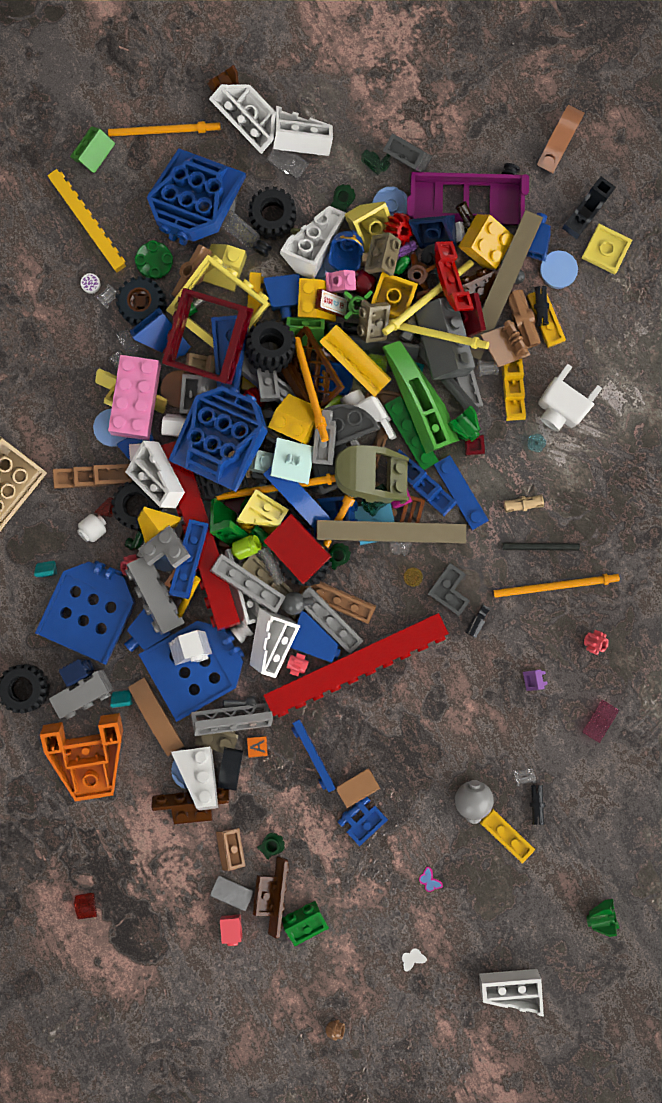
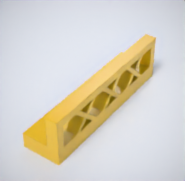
M335 325L319 341L374 397L390 382L391 378L338 325Z

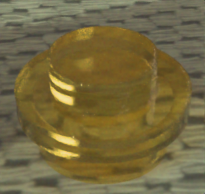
M409 568L404 573V581L411 587L418 586L423 580V574L418 568Z

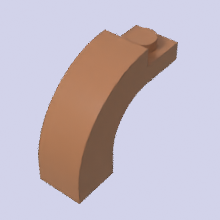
M570 105L566 107L537 166L554 173L585 114L584 112Z

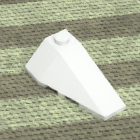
M328 206L315 216L311 223L307 226L304 225L297 234H292L287 239L280 254L297 274L309 279L316 277L328 254L331 241L339 231L346 212Z

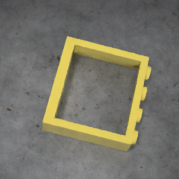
M215 254L213 257L207 255L183 288L192 290L209 266L213 265L262 304L250 320L248 329L250 332V328L256 324L270 306V303L267 301L269 298L261 291L256 293L252 289L254 286L246 279L241 281L234 269L231 267L226 269L222 265L223 261ZM183 288L166 309L172 316L178 308V296L181 297ZM188 317L186 327L214 348L213 336Z

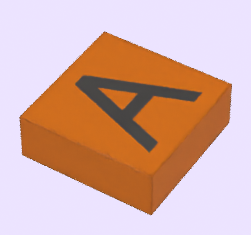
M267 736L247 737L248 757L268 756Z

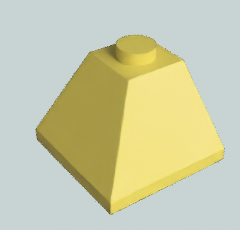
M385 202L362 204L344 214L350 229L355 230L362 238L365 253L369 252L372 236L384 233L382 231L386 227L384 222H388V216H391Z
M211 244L209 249L213 252L211 257L215 254L223 261L222 265L226 269L231 267L238 273L237 277L240 278L247 258L246 251L227 244ZM210 265L204 273V282L235 292L237 284L213 265Z

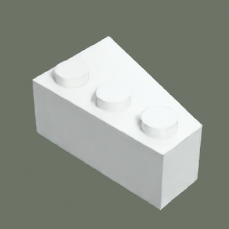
M259 608L249 665L261 674L276 678L300 625L288 617Z
M195 630L177 636L169 643L175 665L188 661L200 662L208 659L207 655L212 654L205 631Z

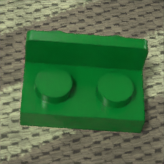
M316 901L306 904L282 918L284 930L294 947L329 929Z

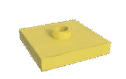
M598 224L581 259L615 275L632 239Z

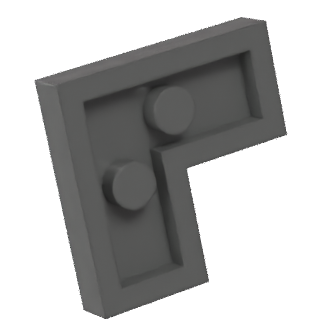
M449 563L428 592L429 596L457 616H460L470 600L455 590L465 576V573Z

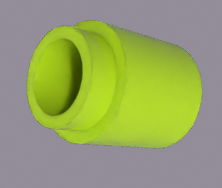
M249 535L233 542L231 552L235 558L243 560L257 554L261 550V542L256 535Z

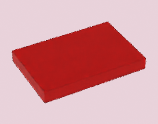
M290 514L264 540V543L302 584H305L332 557L293 514Z

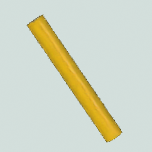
M195 576L189 599L183 598L177 609L179 618L183 616L201 580L198 576Z

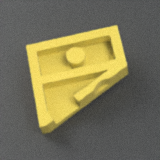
M255 489L236 521L238 523L278 527L289 509Z

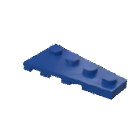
M237 315L211 318L215 370L218 375H220ZM248 330L232 385L216 381L217 387L223 386L228 389L233 387L239 391Z

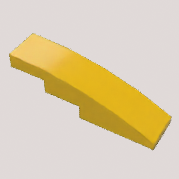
M522 359L502 366L506 421L526 419L524 370Z

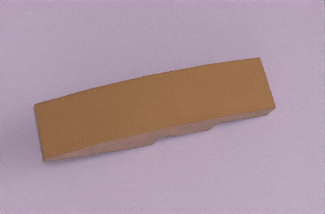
M129 464L94 465L91 467L52 470L54 489L120 485L126 482L131 483L133 479L125 472Z
M144 677L129 686L128 689L166 755L169 757L172 755L171 752L179 751L185 747L147 679Z

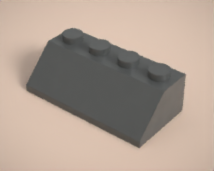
M446 298L431 301L414 313L417 326L467 337L460 311H455ZM420 335L432 380L466 377L475 368L469 345Z

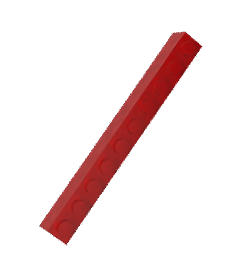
M176 441L161 445L168 461ZM169 461L185 492L179 501V505L176 506L178 516H183L185 524H181L184 535L189 519L210 525L194 472ZM208 528L196 572L200 571L202 578L199 584L201 590H206L207 597L204 598L207 609L211 608L213 616H210L213 628L217 627L218 631L241 623L229 584L210 572V569L219 557V552L214 536Z
M434 614L276 688L263 696L273 716L278 715V717H282L288 714V709L294 706L296 709L307 705L305 701L311 698L313 701L324 697L323 693L328 690L333 693L341 689L340 685L348 682V685L358 681V676L365 674L367 677L375 673V668L379 666L386 668L394 664V659L400 657L403 660L411 656V651L417 649L420 652L427 649L428 643L435 641L437 644L446 640L445 636L449 633L440 614Z

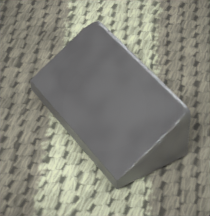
M218 875L210 896L246 911L254 891Z

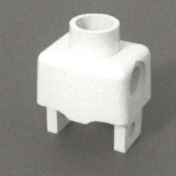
M569 364L564 367L558 377L553 378L538 401L539 406L546 410L540 420L557 432L560 431L564 424L570 428L579 424L594 406L593 401L602 389L597 385L586 398L563 382L572 368Z
M361 389L340 399L342 404L354 405L368 412L379 426L383 425L389 439L397 438L389 423L391 418L378 398L374 396L365 398ZM357 439L350 441L352 446L360 445Z

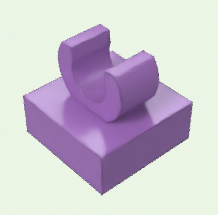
M540 669L523 672L526 691L545 689L544 686L548 684L547 681L543 682L542 675L546 674L545 671Z

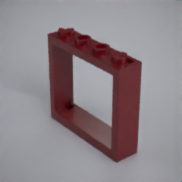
M183 288L181 297L178 296V308L173 314L172 329L169 330L167 335L168 343L162 352L164 354L162 364L232 385L254 309ZM193 298L239 311L220 375L176 361Z

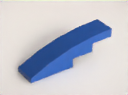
M400 449L397 451L398 453L407 456ZM409 458L407 484L444 517L457 504L456 500L428 476L426 471Z
M272 466L263 473L315 531L316 520L331 519L298 482L270 476Z

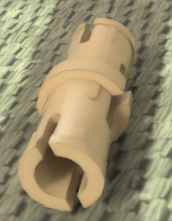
M542 495L533 497L521 496L519 499L504 501L506 513L544 507Z

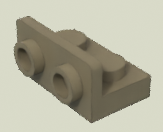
M390 232L373 235L364 271L369 274L385 272L389 276H393L401 240Z
M366 300L361 301L357 334L365 343L386 341L387 336L383 334L382 329L389 323L391 305L388 302L370 304Z
M231 731L200 735L197 737L195 744L211 747L212 750L223 753L224 747L235 749L239 733Z

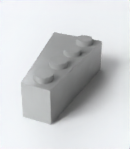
M143 557L126 565L128 569L125 572L129 580H134L136 584L134 590L138 598H143L145 604L142 606L147 616L151 614L154 620L151 624L155 632H160L163 635L184 624L182 617H178L177 607L169 599L168 590L164 583L160 581V575L154 564L150 566Z

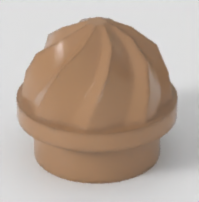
M340 1020L329 1022L325 1029L327 1036L335 1041L337 1039L342 1040L345 1024L340 1023Z

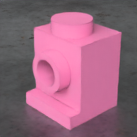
M341 270L325 273L326 291L343 293L346 290L348 292L356 290L355 271Z

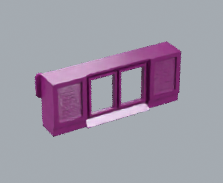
M411 172L410 196L407 197V215L411 219L455 215V223L463 222L459 213H443V185H463V202L466 201L468 207L469 186H490L489 214L501 225H519L525 212V195L529 193V176L527 174Z

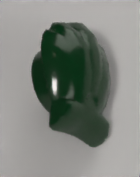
M342 184L337 186L334 191L331 207L346 212L347 207L355 199L354 189H351L350 185Z
M343 543L334 544L328 552L332 556L329 562H332L331 567L333 570L347 563L351 557L349 547Z
M269 833L257 848L269 860L271 856L277 855L284 850L285 842L281 835Z

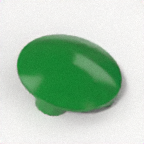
M151 240L138 249L135 256V264L143 276L150 279H159L167 275L171 270L173 256L166 245Z

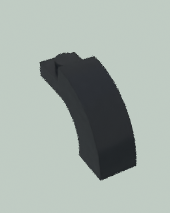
M600 176L562 229L575 239H578L616 187Z

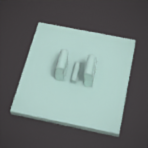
M277 438L270 476L308 485L314 446Z

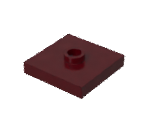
M479 293L470 294L474 306L473 310L460 311L467 337L486 330Z

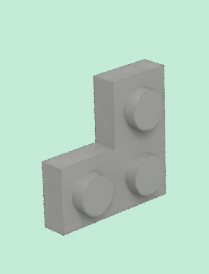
M170 525L138 549L150 566L164 555H166L174 568L191 557Z

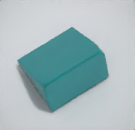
M55 561L36 564L34 576L38 578L57 574Z
M130 690L112 693L110 703L112 708L133 704Z

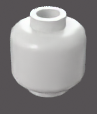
M89 514L79 522L77 532L84 541L95 542L106 533V521L100 515Z

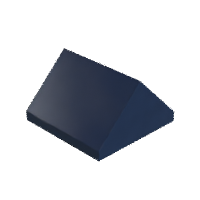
M455 215L409 219V224L420 249L441 241H453L454 246L456 245Z

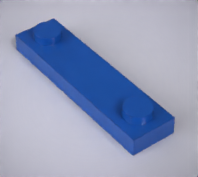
M449 455L433 465L451 497L456 500V505L470 529L474 530L488 522L487 516L452 457Z
M189 519L183 545L191 557L176 567L169 595L189 599L209 528L208 523Z
M301 720L294 721L292 723L294 727L291 729L296 738L300 737L321 777L318 781L322 789L327 788L328 792L335 790L336 787Z

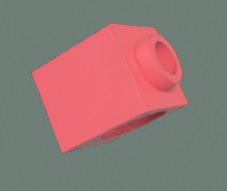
M241 914L221 916L222 944L227 943V946L238 945V942L242 941Z

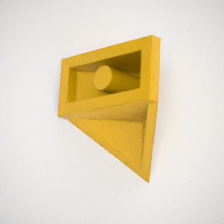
M143 507L138 515V523L145 543L169 525L175 530L181 521V517Z

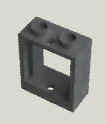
M393 133L383 149L387 154L419 172H425L433 157Z

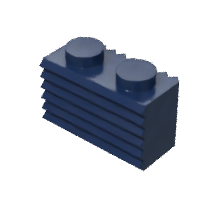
M83 658L60 668L59 673L68 687L91 676L95 668L90 659Z

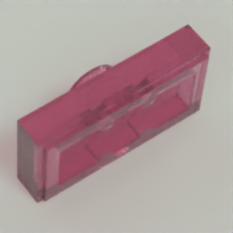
M601 700L582 733L600 743L620 710Z

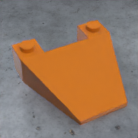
M120 713L100 716L98 724L100 734L66 739L62 722L43 725L40 733L43 751L74 801L113 796L123 736Z

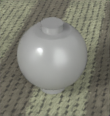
M471 780L462 784L455 794L456 809L469 823L476 824L481 822L482 818L486 817L493 808L494 798L490 788L478 780Z

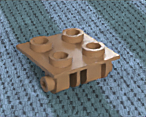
M511 320L506 321L503 327L480 335L483 341L489 342L488 350L497 367L530 356L528 346H525L523 337L520 336L519 331L517 332L514 326L515 323L511 322Z

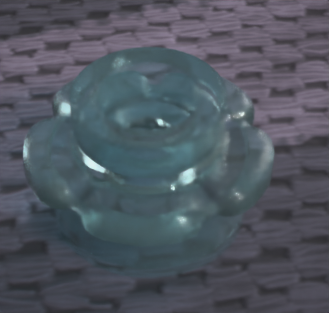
M541 434L531 435L528 438L527 446L531 451L541 452L546 446V440Z

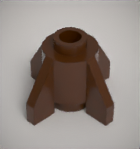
M232 65L224 72L210 79L207 84L213 92L221 84L239 85L238 71Z
M414 252L411 254L412 266L408 274L403 275L401 278L417 283L424 290H427L429 287L426 279L429 271L436 268V263L427 266L423 262H418Z

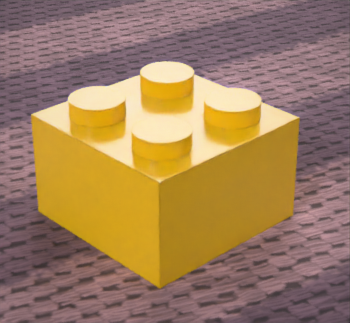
M477 214L458 247L482 268L497 269L514 235L490 214Z
M382 272L371 304L388 302L391 305L389 320L396 319L411 307L418 284L394 275L389 276Z

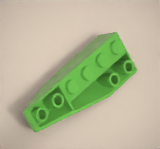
M397 341L383 346L382 348L425 453H430L460 441L457 432L453 431L448 425L452 420L445 404L402 342Z

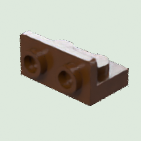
M481 268L476 271V274L470 277H461L460 280L464 292L469 291V294L479 293L481 302L487 299L496 276L494 271Z

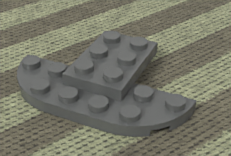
M338 404L324 409L333 411L332 421H336L333 465L312 463L316 477L326 476L327 473L335 474L336 456L342 449L347 448L346 443L380 430L376 420L368 412L350 404ZM315 430L308 444L310 446H314ZM279 433V434H281L282 436H284L285 438L289 439L290 441H294V442L301 443V442H299V441H297V440H295V439H292V438H290V437H288V436H286V435H284V434H282V433ZM273 443L270 453H274L276 444ZM333 482L332 485H319L322 494L339 489L336 482Z

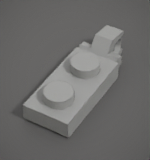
M323 410L322 416L326 419V430L329 440L322 442L319 431L315 428L312 463L333 465L336 421H332L333 411Z

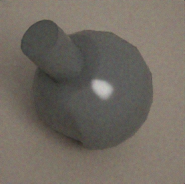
M289 592L285 595L286 597L281 604V608L287 614L297 615L304 610V606L313 605L314 599L313 597L303 598L298 592Z

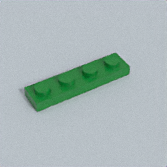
M401 395L383 405L417 464L425 470L439 462L433 451L425 453Z

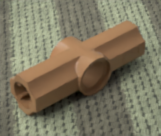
M198 244L190 261L185 262L180 267L179 273L181 277L171 294L172 296L176 297L206 256L212 255L213 252ZM204 274L196 285H199L203 281Z
M523 290L511 292L507 300L512 311L514 326L520 332V336L523 337L525 346H528V349L535 347L541 341L535 327L534 313L528 307Z

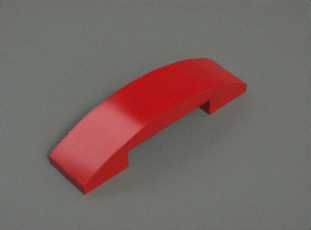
M453 241L435 242L437 273L447 301L455 311L473 310L474 306L469 291L464 292L455 264L458 256Z

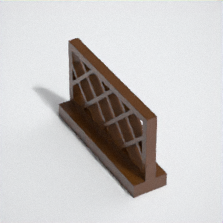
M304 326L295 337H300L301 343L302 337L305 334L308 338L307 346H303V348H307L306 360L309 371L310 363L316 364L315 375H311V377H314L313 385L316 395L318 396V392L323 393V401L319 403V406L324 409L345 387L309 327ZM312 349L317 353L316 361H311ZM295 353V358H292L291 363H288V367L282 368L281 372L295 396L310 403L304 378L299 370L300 364L297 353ZM321 365H324L326 368L325 377L320 376ZM319 378L325 379L324 390H318ZM330 380H333L337 386L332 392L329 391Z

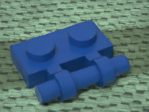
M368 797L355 803L348 812L345 811L341 814L342 817L337 821L342 827L347 822L351 825L346 832L359 847L388 820L376 805L370 809L365 806L371 801ZM361 810L364 815L358 821H355L353 817Z

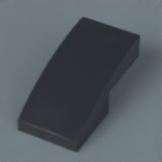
M224 747L218 788L237 790L243 750Z

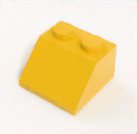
M299 278L298 318L325 319L327 322H336L335 315L315 309L317 289L326 290V281Z
M288 394L276 408L268 428L308 445L315 430V417L311 403Z

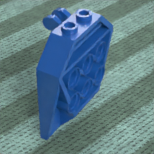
M178 148L147 196L159 230L169 234L170 241L175 242L179 238V243L183 246L187 244L188 240L194 242L217 233L246 178V173Z
M220 386L195 397L169 461L237 492L268 430L261 407L257 404L255 397L249 394L241 395L233 387L228 389ZM209 416H212L209 421H206ZM229 423L226 428L222 429L224 424ZM246 430L244 435L239 436L241 431ZM201 436V439L195 442L196 438ZM218 443L217 447L211 450L212 446ZM231 451H235L231 457H228Z
M95 560L94 563L86 562L63 571L35 634L107 665L136 605V601L126 577L122 576V572L112 567L106 569V564ZM75 587H80L81 594L78 597L73 595ZM94 594L99 597L96 605L90 602V598ZM111 602L116 604V610L113 613H110L107 608ZM66 608H70L72 612L69 618H65L63 615V611ZM84 615L89 618V623L86 626H83L80 621ZM101 623H104L107 627L104 634L98 631V626Z
M196 621L138 654L176 722L237 688L245 655L240 646H235L233 642L235 637L231 630L223 629L218 631L217 627L213 628L212 624ZM195 630L205 631L212 654L207 655L211 660L210 665L203 666L201 661H188L175 665L171 657L172 653L169 643L177 636ZM183 667H187L190 670L188 678H184L181 675ZM213 672L220 675L218 683H213L210 680V675ZM192 684H197L200 688V692L197 695L192 694L190 691Z

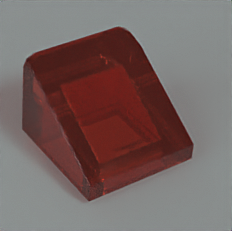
M109 497L94 513L111 518L113 513L111 501L114 499Z
M94 893L75 896L74 908L77 919L97 917Z

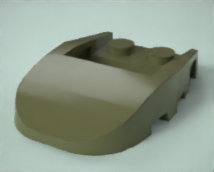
M353 445L344 448L337 454L335 459L336 484L346 495L366 499V502L391 503L393 501H400V504H404L409 500V497H407L409 457L386 447ZM376 454L387 458V491L375 489Z

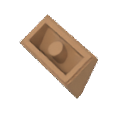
M366 769L336 787L347 808L381 789L370 769Z
M239 828L216 832L222 870L231 871L245 867Z

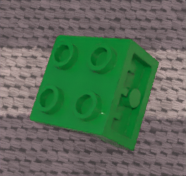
M211 499L209 525L211 534L232 547L233 542L250 535L236 525L237 515L233 510L218 499Z

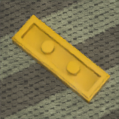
M535 292L526 297L537 321L536 309H534L536 298ZM547 295L549 325L543 326L542 318V324L539 326L547 348L565 342L566 338Z
M493 808L479 822L522 864L535 851Z

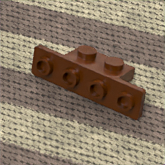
M216 789L218 804L229 803V789ZM189 792L160 794L152 797V811L171 809L174 824L213 820L212 809L199 811Z
M281 856L276 857L275 875H257L253 905L254 916H270L268 934L274 938H280V933L283 929L282 913L285 910L284 895L287 891L286 877L289 872L288 860Z

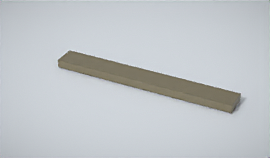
M525 210L482 308L486 330L470 338L479 337V340H482L481 334L494 330L543 217ZM470 346L473 358L481 360L485 349H474Z
M316 520V540L465 544L466 524Z

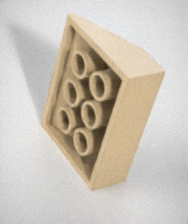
M1 436L0 531L47 474L45 470Z

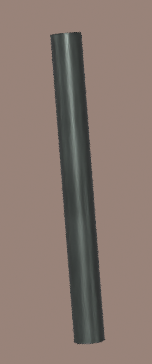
M503 543L502 549L579 551L580 544Z

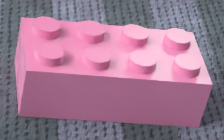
M120 355L108 428L111 435L150 441L161 370L159 360Z

